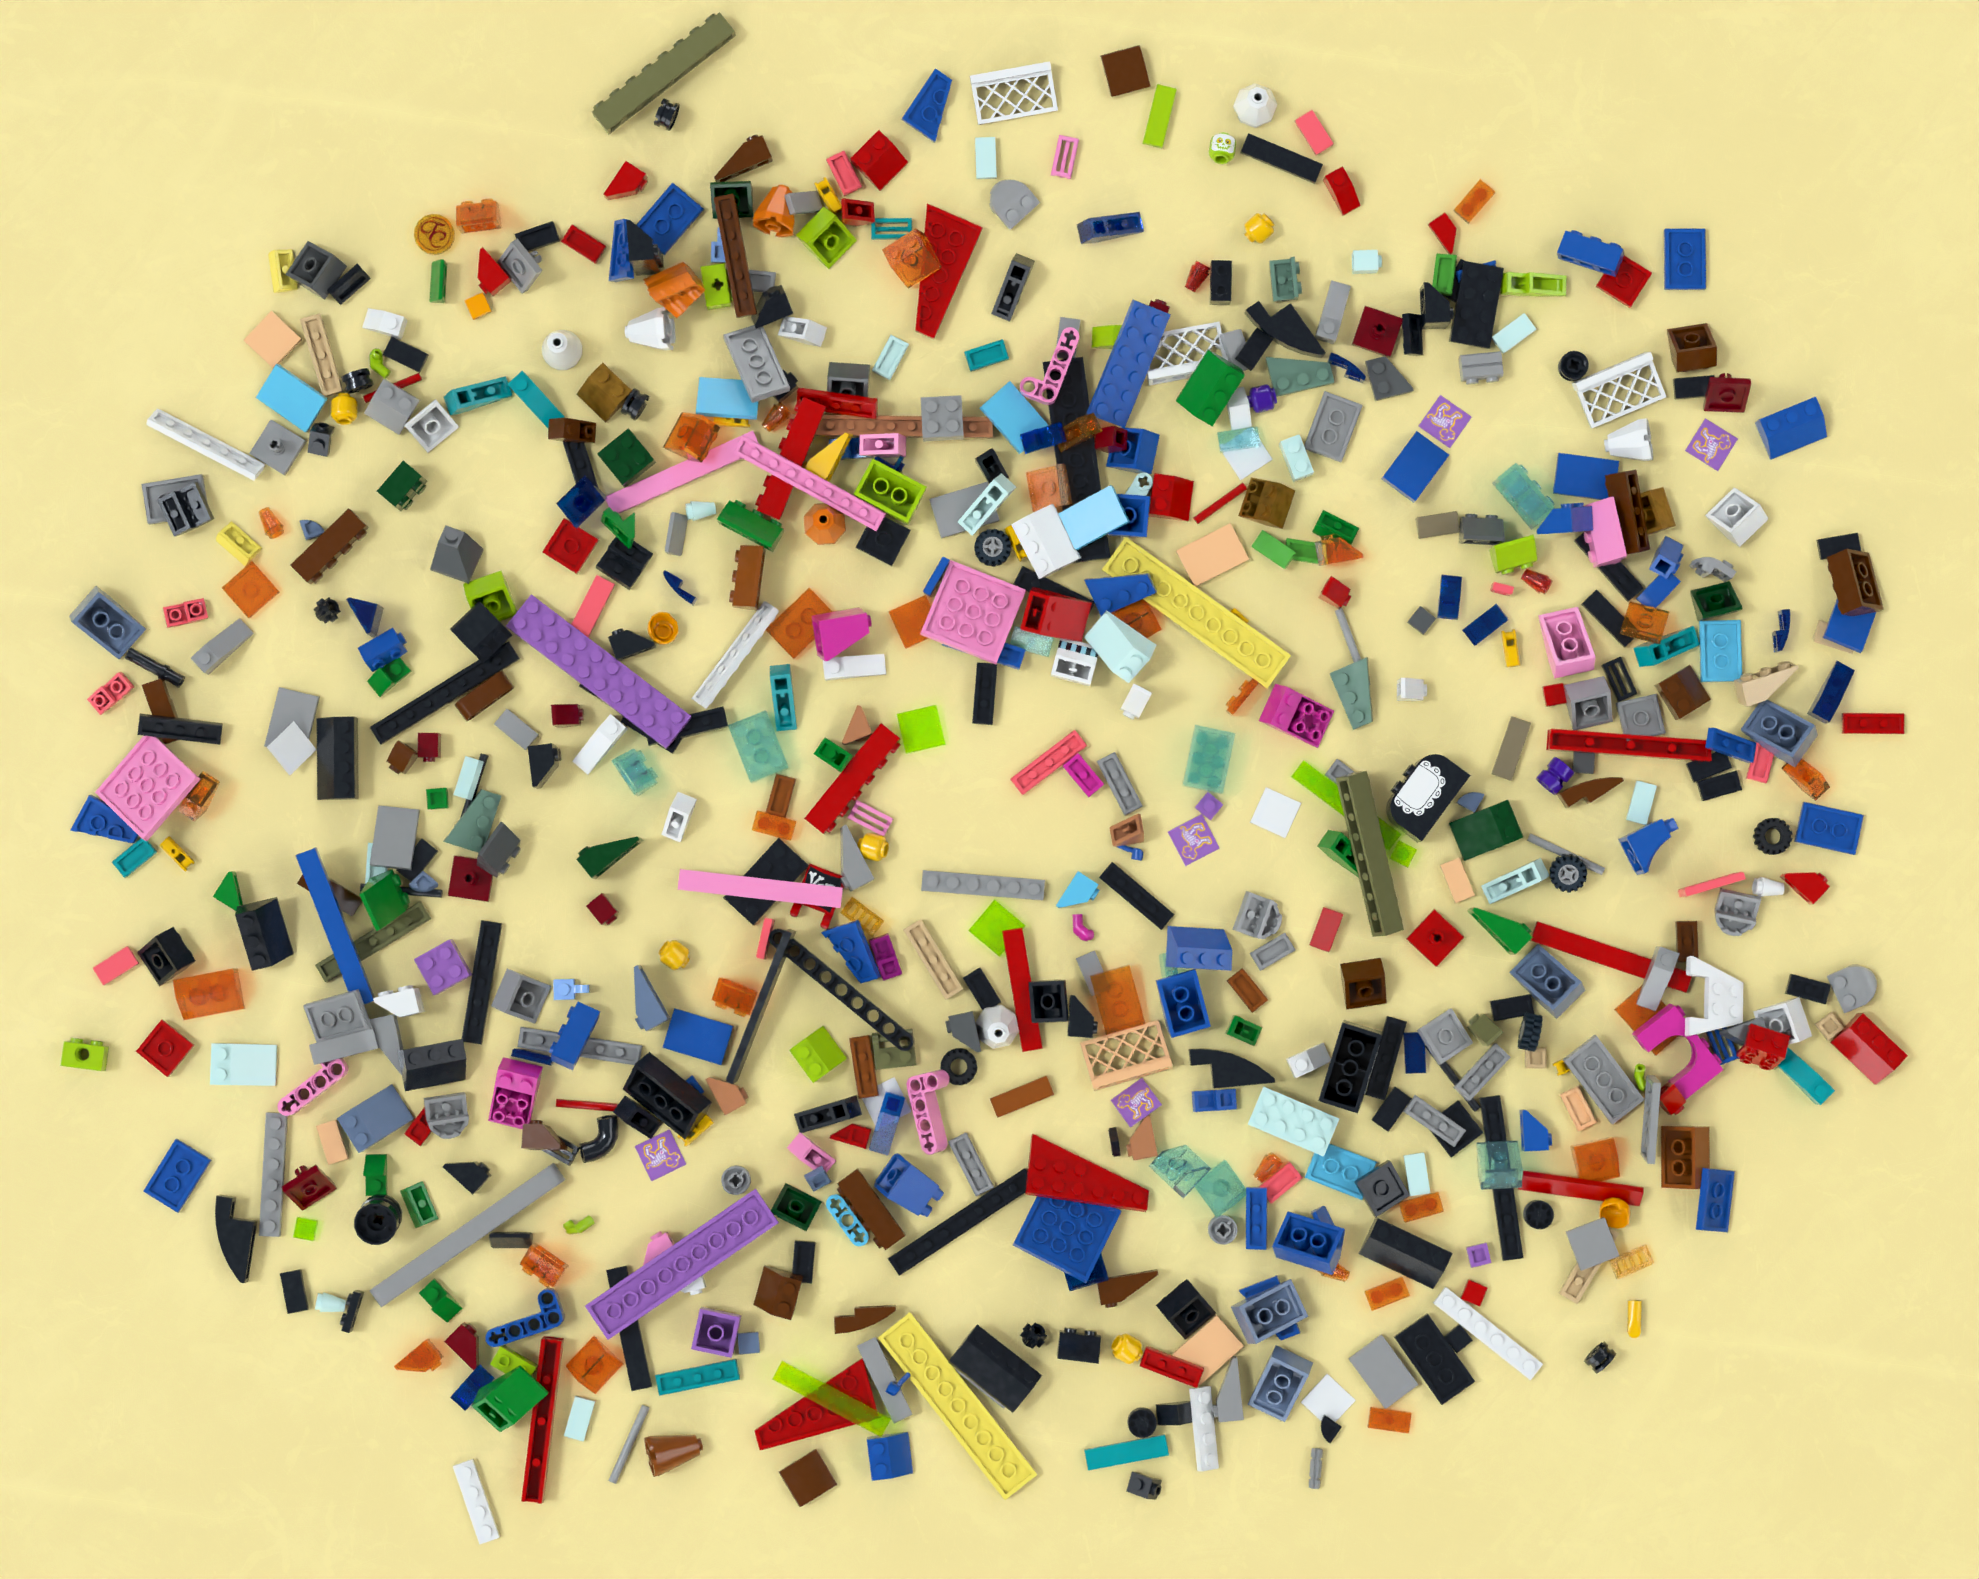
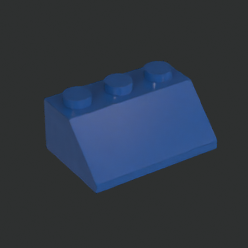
M1816 397L1755 422L1770 460L1827 437L1824 415Z
M1168 926L1165 967L1231 971L1233 950L1225 930Z
M1287 1212L1272 1247L1276 1258L1333 1275L1341 1256L1345 1229Z

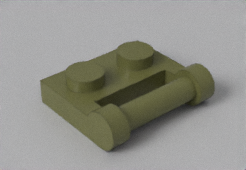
M906 1029L913 1036V1029ZM878 1032L872 1033L876 1070L916 1065L915 1047L909 1051H901L897 1047L880 1048L879 1042H888V1040L881 1034H878ZM903 1036L900 1039L908 1041V1045L902 1046L903 1048L908 1047L911 1043L910 1038L908 1036Z

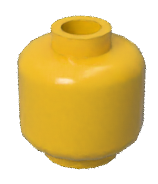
M1256 213L1245 223L1244 227L1247 232L1244 235L1252 243L1254 241L1263 243L1274 233L1273 226L1275 224L1265 213L1262 215Z
M340 393L331 400V417L336 423L348 425L357 418V400L351 397L350 394Z
M867 833L863 838L859 839L857 844L864 859L880 861L888 854L889 843L886 842L885 837L882 835Z
M677 940L666 941L658 953L660 961L672 970H677L680 967L684 968L690 960L688 958L689 949Z
M1126 1333L1118 1335L1111 1345L1114 1357L1126 1364L1138 1361L1143 1354L1141 1341Z

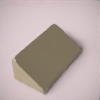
M1457 511L1416 518L1419 539L1459 533Z

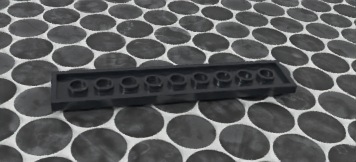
M1083 357L1072 358L1056 401L1048 405L1063 511L1101 490L1091 415L1087 414L1089 398ZM1051 361L1043 362L1044 377ZM1053 371L1050 373V378L1055 381L1059 380L1061 374L1058 371ZM1046 390L1047 399L1053 398L1054 393L1051 390ZM1106 534L1077 550L1081 558L1073 563L1110 558L1108 535Z

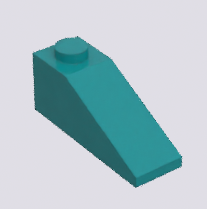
M523 371L507 384L547 428H549V419L564 418V415Z
M506 376L449 391L443 397L449 415L467 412L511 397L512 393L507 385Z
M1690 626L1647 641L1633 649L1639 667L1657 665L1700 644L1694 626Z
M790 664L770 666L776 731L797 729Z
M1787 1047L1785 1059L1778 1067L1816 1105H1821L1835 1090Z

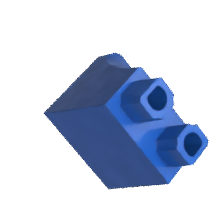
M1674 818L1665 821L1663 819L1653 821L1618 839L1637 875L1649 872L1651 861L1657 850L1665 841L1671 838V832L1679 829Z
M898 1153L892 1156L874 1183L875 1188L886 1198L917 1216L923 1215L928 1217L932 1211V1207L927 1204L929 1200L933 1198L938 1201L944 1194L938 1184Z

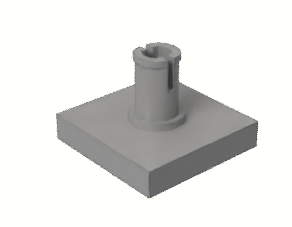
M516 239L510 243L497 263L519 291L524 293L528 291L542 272V269L537 264L541 262L542 258L540 255L535 257L538 254L537 251L529 254L521 242Z
M270 420L249 454L281 474L286 475L307 441L275 421Z

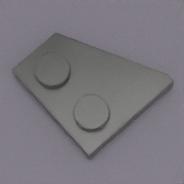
M1386 356L1365 361L1375 401L1414 391L1413 387Z

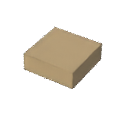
M1832 1012L1814 1024L1827 1041L1844 1029Z
M1537 1048L1535 1052L1525 1050V1068H1546V1048Z

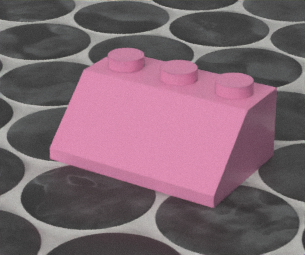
M1614 497L1585 505L1592 506L1593 531H1584L1585 542L1589 544L1590 548L1588 552L1590 563H1593L1594 568L1619 563L1627 554Z

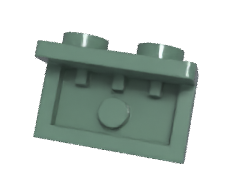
M1295 257L1269 261L1273 302L1297 300L1299 294H1302L1301 282H1297V274H1300L1299 262H1295Z

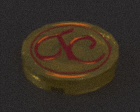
M430 214L418 221L414 229V238L416 244L423 252L429 255H439L451 248L455 239V231L447 218L438 214Z

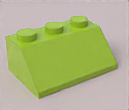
M872 458L853 495L880 509L887 515L909 525L927 487Z

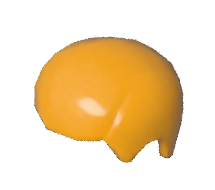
M658 612L648 622V634L658 644H669L675 640L678 634V623L670 613Z
M1613 1197L1606 1199L1600 1204L1599 1213L1600 1218L1605 1217L1608 1227L1619 1229L1629 1224L1631 1210L1625 1201Z

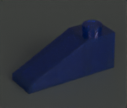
M1140 212L1088 218L1077 224L1081 244L1102 242L1144 232Z
M1836 661L1807 714L1824 724L1829 723L1840 705L1855 670Z
M886 1091L869 1147L870 1151L889 1155L906 1099L905 1096Z

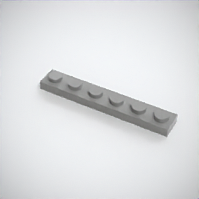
M923 870L921 891L1043 900L1045 880Z
M266 1113L259 1236H281L283 1190L281 1187L284 1185L288 1116H284L281 1113Z

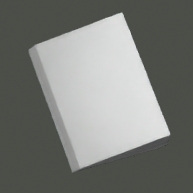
M436 399L404 425L427 453L459 428Z

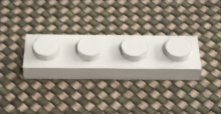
M1211 1386L1190 1388L1197 1471L1219 1469Z
M474 1459L454 1465L453 1469L479 1544L499 1538L500 1535Z

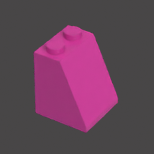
M859 607L812 615L817 656L824 661H829L869 634V627L872 626L870 615H867Z

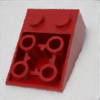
M1032 587L1020 630L1043 636L1082 642L1092 603Z

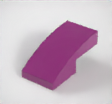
M889 934L869 939L883 981L901 975L902 971Z

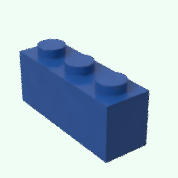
M1565 230L1557 256L1560 260L1616 277L1624 257V250L1616 243L1611 242L1607 244L1597 237L1591 236L1588 238L1578 231L1571 230L1569 232Z
M577 1002L575 1007L571 1006L567 1014L569 1020L566 1025L562 1024L558 1032L560 1038L558 1042H553L549 1050L551 1061L572 1071L574 1070L599 1019L600 1011L580 1002Z

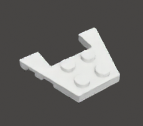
M1694 956L1687 957L1686 975L1705 978L1704 1019L1695 1017L1685 1018V1036L1743 1023V982Z

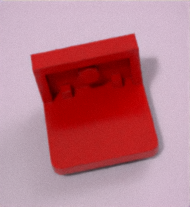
M1750 1024L1745 1043L1737 1051L1736 1056L1739 1057L1738 1059L1742 1063L1759 1065L1763 1070L1774 1069L1785 1059L1790 1036Z

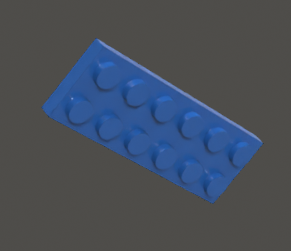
M1132 299L1087 410L1088 415L1125 428L1171 314Z

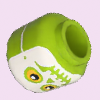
M1224 132L1213 136L1209 146V156L1213 161L1218 164H1226L1233 160L1236 140Z

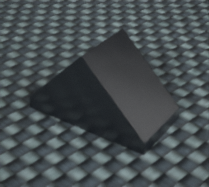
M993 448L975 458V463L989 484L1001 473L1007 479L1009 478Z
M1190 1401L1156 1404L1158 1425L1192 1423Z

